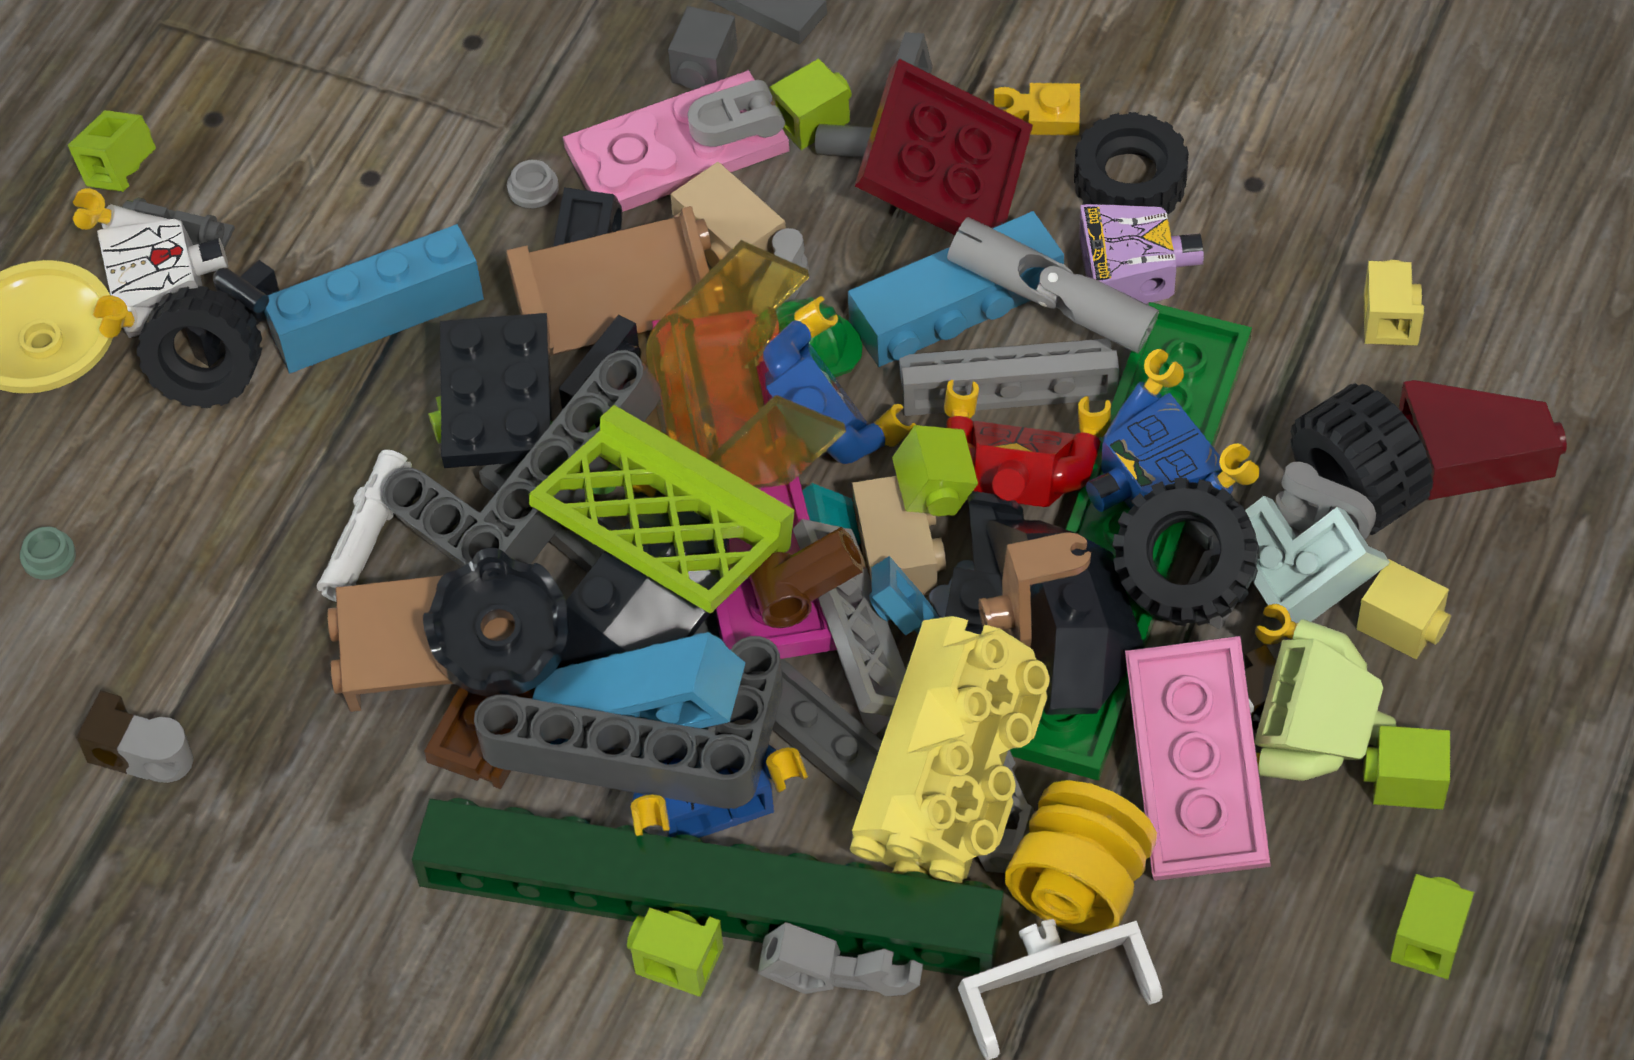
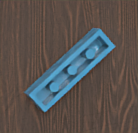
M1034 211L992 228L1064 264V253ZM946 248L849 290V322L859 333L861 342L877 366L881 367L909 354H914L917 350L942 339H952L961 334L965 329L983 321L1000 318L1011 309L1031 300L947 260L949 248ZM1031 267L1025 270L1020 277L1026 285L1037 290L1040 283V274L1045 268Z
M458 224L267 295L269 303L264 311L271 336L290 374L483 300L484 297L477 261Z
M710 632L699 633L691 637L662 644H653L650 647L621 654H612L608 657L556 669L546 680L536 686L533 699L701 729L730 722L746 662L726 647L720 638L712 635ZM557 739L550 744L560 745L566 743L569 739Z

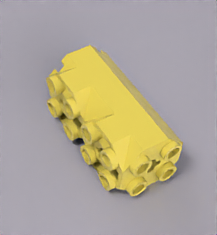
M949 616L923 620L852 829L853 840L850 851L863 859L875 862L881 861L893 867L892 873L921 872L935 880L962 884L963 879H967L973 858L993 852L1001 843L1012 809V795L1016 787L1012 771L1003 765L1008 750L1021 748L1034 739L1048 697L1046 690L1049 686L1050 677L1045 664L1036 660L1033 649L1008 633L988 625H984L981 635L965 631L968 620Z

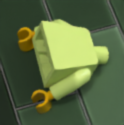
M1272 604L1265 607L1263 614L1279 620L1282 628L1272 631L1264 626H1256L1255 634L1265 644L1273 645L1281 641L1282 643L1254 741L1255 745L1264 747L1261 753L1256 752L1260 776L1305 781L1337 771L1342 765L1343 760H1361L1366 754L1368 744L1376 746L1380 726L1396 727L1394 717L1377 711L1383 691L1381 680L1367 671V663L1346 634L1301 619L1299 623L1293 622L1289 612L1282 605Z

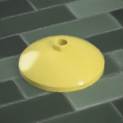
M53 260L22 263L0 272V390L13 393H38L53 390L80 378L102 359L113 338H107L101 334L99 327L103 318H95L93 312L97 301L102 296L110 294L95 275L77 265Z

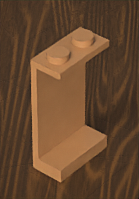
M692 206L682 208L679 217L538 251L529 252L528 246L507 250L506 260L520 315L547 313L550 334V356L594 346L618 315L635 322L639 335L652 332V321L717 311V301L724 299L719 272L717 269H708L704 254L705 250L711 249V241L705 219L696 220Z
M442 576L336 587L337 607L328 608V627L331 641H339L340 659L331 660V677L334 693H343L350 712L362 711L360 694L453 684L441 672L434 660L423 625L424 612H429L436 593L437 584ZM496 618L485 626L483 634L490 640L502 641L513 633L515 624L506 618Z

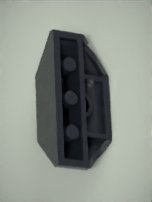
M694 511L677 512L680 526L710 524L708 519ZM668 513L637 515L639 528L671 526ZM630 521L622 530L631 529ZM729 538L723 539L725 553H730ZM713 539L683 541L685 556L716 554ZM674 542L642 544L643 551L654 558L676 556ZM605 551L566 600L570 618V640L565 655L556 669L608 657L612 654H621L650 647L653 644H662L691 637L710 613ZM719 569L688 571L689 579L708 590L721 579Z
M989 520L986 525L1002 579L1008 544L1061 533H1074L1041 520ZM1086 539L1087 548L1085 550L1074 549L1072 551L1076 556L1084 555L1087 551L1091 552V561L1085 571L1075 576L1030 585L1032 634L1030 648L1033 649L1036 660L1045 664L1050 677L1049 686L1046 690L1048 697L1044 706L1046 715L1097 714L1127 672L1125 651L1144 648L1126 590L1121 584L1119 574L1115 570L1113 553Z

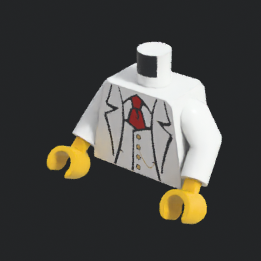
M90 188L79 190L73 200V204L76 207H83L78 208L73 216L74 224L78 228L89 230L97 222L102 223L103 229L97 230L111 295L102 296L97 301L93 316L95 318H103L99 330L107 338L116 337L120 334L122 327L129 338L140 335L152 308L156 303L159 304L164 295L169 292H178L179 288L189 286V289L203 286L200 275L217 271L220 268H228L226 253L220 238L193 245L180 220L140 213L112 204L105 208L103 196Z

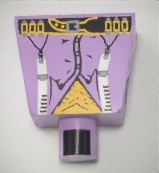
M1094 204L1080 206L1079 240L1086 277L1094 278L1147 304L1168 299L1174 294L1176 267L1203 265V243L1200 233L1171 236L1167 212L1161 207Z

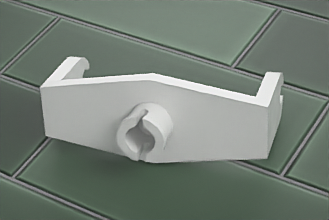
M1045 920L1041 922L1042 926L1040 927L1033 924L1018 932L1020 938L1023 939L1028 956L962 979L958 990L984 1058L986 1060L996 1058L1000 1052L980 993L1057 969L1123 945L1140 991L1147 1004L1159 1002L1163 998L1160 982L1137 921L1062 944L1056 929L1055 920Z

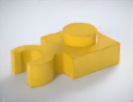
M1030 83L1029 94H1020V92L1010 87L994 89V106L999 108L1007 107L1008 109L1002 110L1032 124L1031 135H1079L1080 84Z

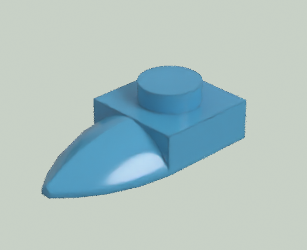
M890 556L871 567L872 592H870L869 597L875 611L883 620L889 621L892 619L899 629L907 635L913 630L919 634L923 620L940 618L920 590Z

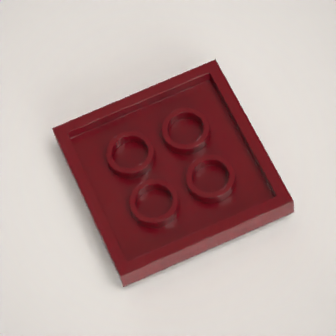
M899 58L890 69L855 187L953 235L959 232V227L967 217L990 228H995L1007 222L1033 125Z

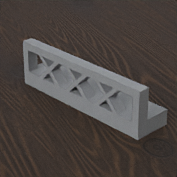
M1109 339L909 354L899 359L904 416L945 413L944 401L947 384L950 380H954L953 391L962 396L971 393L972 381L978 384L979 394L976 410L1079 402L1085 396L1089 397V401L1112 400L1118 388L1119 364L1117 350L1112 351Z
M802 519L793 528V532L801 550L840 527ZM843 528L851 535L854 543L859 549L852 529ZM866 567L861 574L818 597L864 726L879 739L883 740L906 669L888 622L878 615L870 601L869 594L872 592V581Z

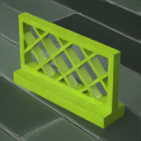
M613 405L600 417V431L529 494L530 506L710 614L772 553H786L791 547L794 509L616 405ZM600 456L621 468V470L590 472L589 464ZM649 485L665 494V497L634 499L632 486ZM624 486L626 500L594 501L592 488ZM584 489L586 502L564 504L553 496L560 490ZM694 511L709 520L710 524L680 526L677 512ZM669 514L671 525L669 527L639 528L637 515ZM629 515L631 529L609 531L598 524L597 517ZM739 538L753 546V548L745 552L725 553L723 539ZM714 540L716 554L685 556L683 541ZM674 542L676 556L654 558L643 551L642 544ZM719 569L721 579L708 590L689 579L688 571Z

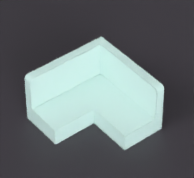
M1263 496L1245 510L1255 530L1259 545L1260 559L1257 560L1258 573L1254 584L1268 606L1272 604L1282 605L1289 612L1293 622L1299 623L1301 619L1312 622L1390 563L1383 552L1368 546L1346 510L1336 507L1298 537L1294 534L1273 499Z

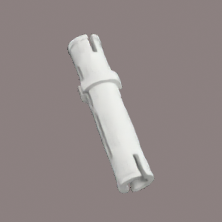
M382 450L378 455L369 480L364 487H360L353 498V504L355 505L353 513L332 553L326 570H324L321 579L317 583V590L322 591V595L332 601L337 602L336 587L356 585L386 520H390L394 516V513L384 503L382 496L383 487L387 479L395 471L403 468H412L411 462H406L408 458L399 452Z

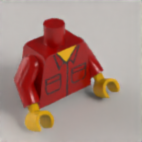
M954 380L948 382L944 411L950 418L946 421V428L963 429L965 432L978 485L973 491L996 494L1000 499L1006 501L1015 500L1018 504L1049 507L1064 493L1080 490L1085 487L1086 483L1090 480L1101 445L1099 438L1106 434L1111 425V403L1109 400H1106L1105 408L1102 411L1091 413L1089 412V397H1083L1078 403L1079 429L1081 433L1071 434L981 421L973 422L970 418L975 415L979 394L978 384L972 381L971 393L962 396L953 391Z

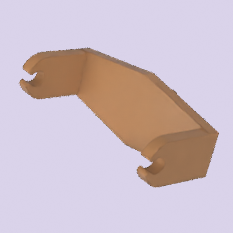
M1061 533L1008 544L1002 579L1003 595L979 599V611L983 627L988 625L1004 630V632L1030 647L1032 640L1030 585L1075 576L1085 571L1091 561V552L1087 551L1084 555L1076 556L1072 551L1074 549L1085 550L1087 548V540L1075 533Z

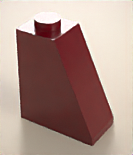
M1417 380L1403 382L1399 409L1411 423L1422 441L1432 468L1433 489L1430 490L1428 500L1556 476L1560 456L1565 454L1567 450V441L1562 424L1553 421L1546 402Z

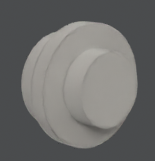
M526 160L514 167L507 181L510 199L515 204L524 208H539L547 205L556 197L559 189L555 172L546 163L539 160Z

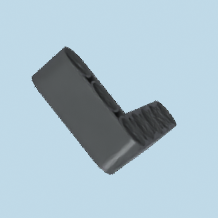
M621 350L609 354L601 361L481 513L415 468L400 469L387 479L382 494L384 503L411 531L461 567L473 560L478 551L485 548H498L516 561L531 564L562 524L534 507L527 516L520 519L522 513L527 508L532 507L529 505L530 492L600 431L599 425L595 430L588 432L595 423L600 422V417L613 405L644 422L660 400L661 388L659 382L635 353ZM635 379L634 383L631 386L623 389L624 385L627 382ZM598 456L589 464V471L604 472L611 463ZM584 489L560 490L553 497L564 504L580 503L585 497ZM418 496H421L419 501H417L414 505L410 506L413 500H415ZM460 522L453 532L447 534L454 524Z
M749 636L733 645L731 651L746 662L731 719L728 723L710 726L708 730L511 695H495L484 700L475 711L474 724L480 749L484 759L490 765L500 769L646 795H659L663 798L713 807L735 809L748 803L753 798L758 786L782 695L783 683L780 653L772 641L761 636ZM751 671L765 672L758 676L747 675ZM739 719L752 720V722L745 725L733 724L734 721ZM502 729H513L504 735L494 734ZM557 739H569L566 743L560 745L550 744ZM615 748L625 749L624 752L617 755L606 754V752ZM670 758L682 759L680 763L674 765L662 763ZM727 768L739 770L732 775H722L719 773Z

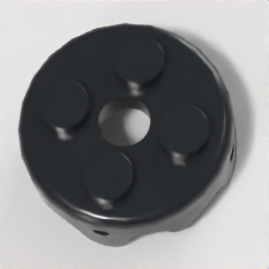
M498 548L482 549L465 566L444 574L437 584L436 593L429 612H424L423 615L426 638L432 656L441 672L453 684L469 693L484 697L518 695L540 685L556 670L565 655L570 640V618L565 596L550 573L539 563L526 564L516 561ZM506 618L515 624L513 633L502 641H493L485 637L483 634L484 628L493 619Z

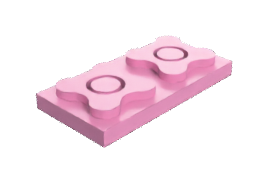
M749 70L563 137L565 150L586 190L615 194L622 206V212L670 195L716 162L721 163L728 171L734 172L789 152V139L782 129L772 137L765 138L757 134L726 145L711 147L696 142L690 135L688 111L693 102L705 95L753 81L754 78ZM745 109L740 111V113L747 112Z
M1240 636L1125 651L1144 811L1157 831L1156 846L1150 856L1153 880L1271 867Z

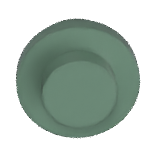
M40 527L30 532L25 537L20 550V561L26 573L41 580L53 579L63 575L71 568L76 558V549L71 538L54 527Z

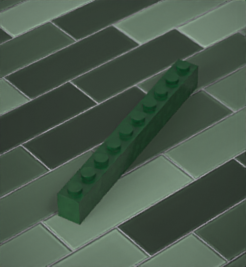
M453 798L448 801L429 799L411 859L419 887L634 922L639 915L645 917L649 908L667 914L669 911H679L694 918L701 926H705L709 917L720 920L722 937L763 943L766 935L786 922L835 940L840 950V956L858 958V955L886 949L894 952L893 965H906L913 960L923 964L922 970L971 977L994 968L1003 923L1004 891L992 889L989 885L978 881H965L962 884L934 880L931 876L921 872L911 871L904 874L883 872L860 862H850L845 865L821 862L815 857L804 853H792L788 856L765 853L747 844H733L728 847L704 843L697 837L685 834L676 835L672 838L648 834L642 830L643 835L636 836L634 826L630 825L610 828L592 825L588 821L574 816L555 819L536 816L530 811L518 807H509L504 810L480 807L474 802L462 798Z

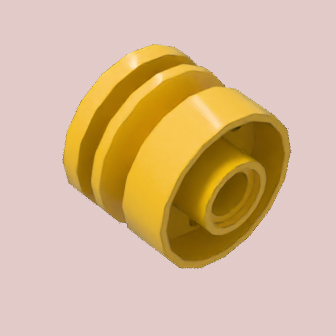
M1079 781L1053 782L1043 791L1038 802V810L1033 813L1029 821V833L1020 840L1005 871V884L1013 897L1027 910L1044 920L1054 919L1057 926L1066 930L1092 935L1120 925L1133 897L1134 881L1142 876L1146 866V859L1151 856L1156 846L1157 831L1151 820L1136 805L1113 791Z

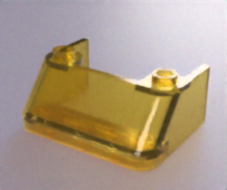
M741 240L655 325L647 341L646 359L648 369L657 379L661 388L660 400L656 406L660 432L759 489L786 485L792 482L846 432V428L843 422L778 395H775L769 402L764 404L756 367L763 361V352L766 346L780 333L776 309L809 278L808 269Z

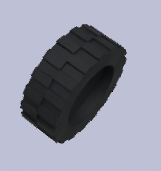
M1129 112V114L1122 115L1116 113L1104 120H1097L1089 130L1086 128L1081 135V141L1077 142L1074 183L1077 197H1081L1083 205L1161 207L1170 214L1175 210L1177 202L1182 201L1187 184L1189 153L1187 146H1184V138L1180 133H1176L1173 130L1171 124L1166 121L1162 122L1156 116L1150 114L1145 116L1140 115L1139 112ZM1123 154H1136L1153 160L1156 165V174L1151 180L1146 182L1123 183L1110 178L1106 173L1105 166L1112 157Z
M188 286L179 288L178 292L167 293L162 297L159 304L156 303L152 308L138 338L140 342L137 346V356H140L141 362L139 366L142 373H146L149 378L148 382L154 388L164 393L163 396L171 401L175 399L182 402L181 405L211 408L212 405L219 404L223 406L228 404L233 397L238 398L244 392L246 385H249L261 356L262 347H260L262 335L261 330H258L256 327L257 321L253 314H249L244 309L245 305L238 299L235 301L228 297L227 293L220 290L218 292L209 290V287L198 286V288L189 289ZM190 326L212 332L224 343L226 350L225 359L213 368L199 367L187 362L176 352L174 346L176 334Z

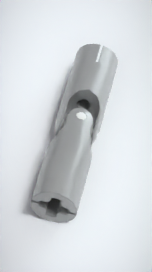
M970 217L963 221L958 229L959 232L956 233L951 243L947 260L1041 306L1052 309L1056 307L1074 323L1137 354L1141 351L1156 323L1159 310L1094 278L1073 274L1064 264ZM1031 267L1045 268L1040 274V283L1037 290L1026 285L1020 277L1025 270Z

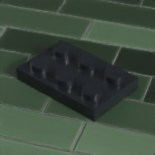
M547 313L440 321L441 458L444 468L521 463L552 424L550 334Z

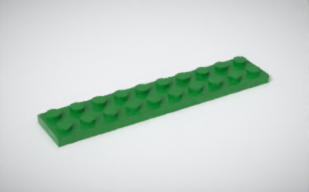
M1149 302V306L1159 310L1158 318L1141 351L1138 354L1133 351L1130 353L1111 405V423L1139 382L1146 383L1149 379L1144 369L1145 359L1148 354L1153 350L1162 349L1169 355L1167 361L1161 366L1159 374L1166 373L1171 364L1176 361L1182 365L1184 377L1178 385L1171 388L1162 387L1159 393L1162 396L1171 393L1214 448L1251 340L1252 327ZM1104 436L1099 438L1101 445L1089 481L1103 475L1101 463ZM1085 485V487L1080 489L1066 530L1077 533L1113 553L1114 558H1116L1115 549L1113 548L1114 534L1118 535L1120 529L1118 521L1123 511L1128 513L1130 508L1122 501L1103 512L1098 511L1092 504ZM1186 521L1168 527L1155 543L1153 549L1154 564L1157 571L1166 580L1169 579L1186 530ZM1127 593L1144 643L1143 649H1145L1155 618L1146 610L1140 608ZM1128 671L1097 714L1046 715L1043 709L1034 739L1021 748L1010 749L1009 751L1012 756L1099 781L1130 692Z

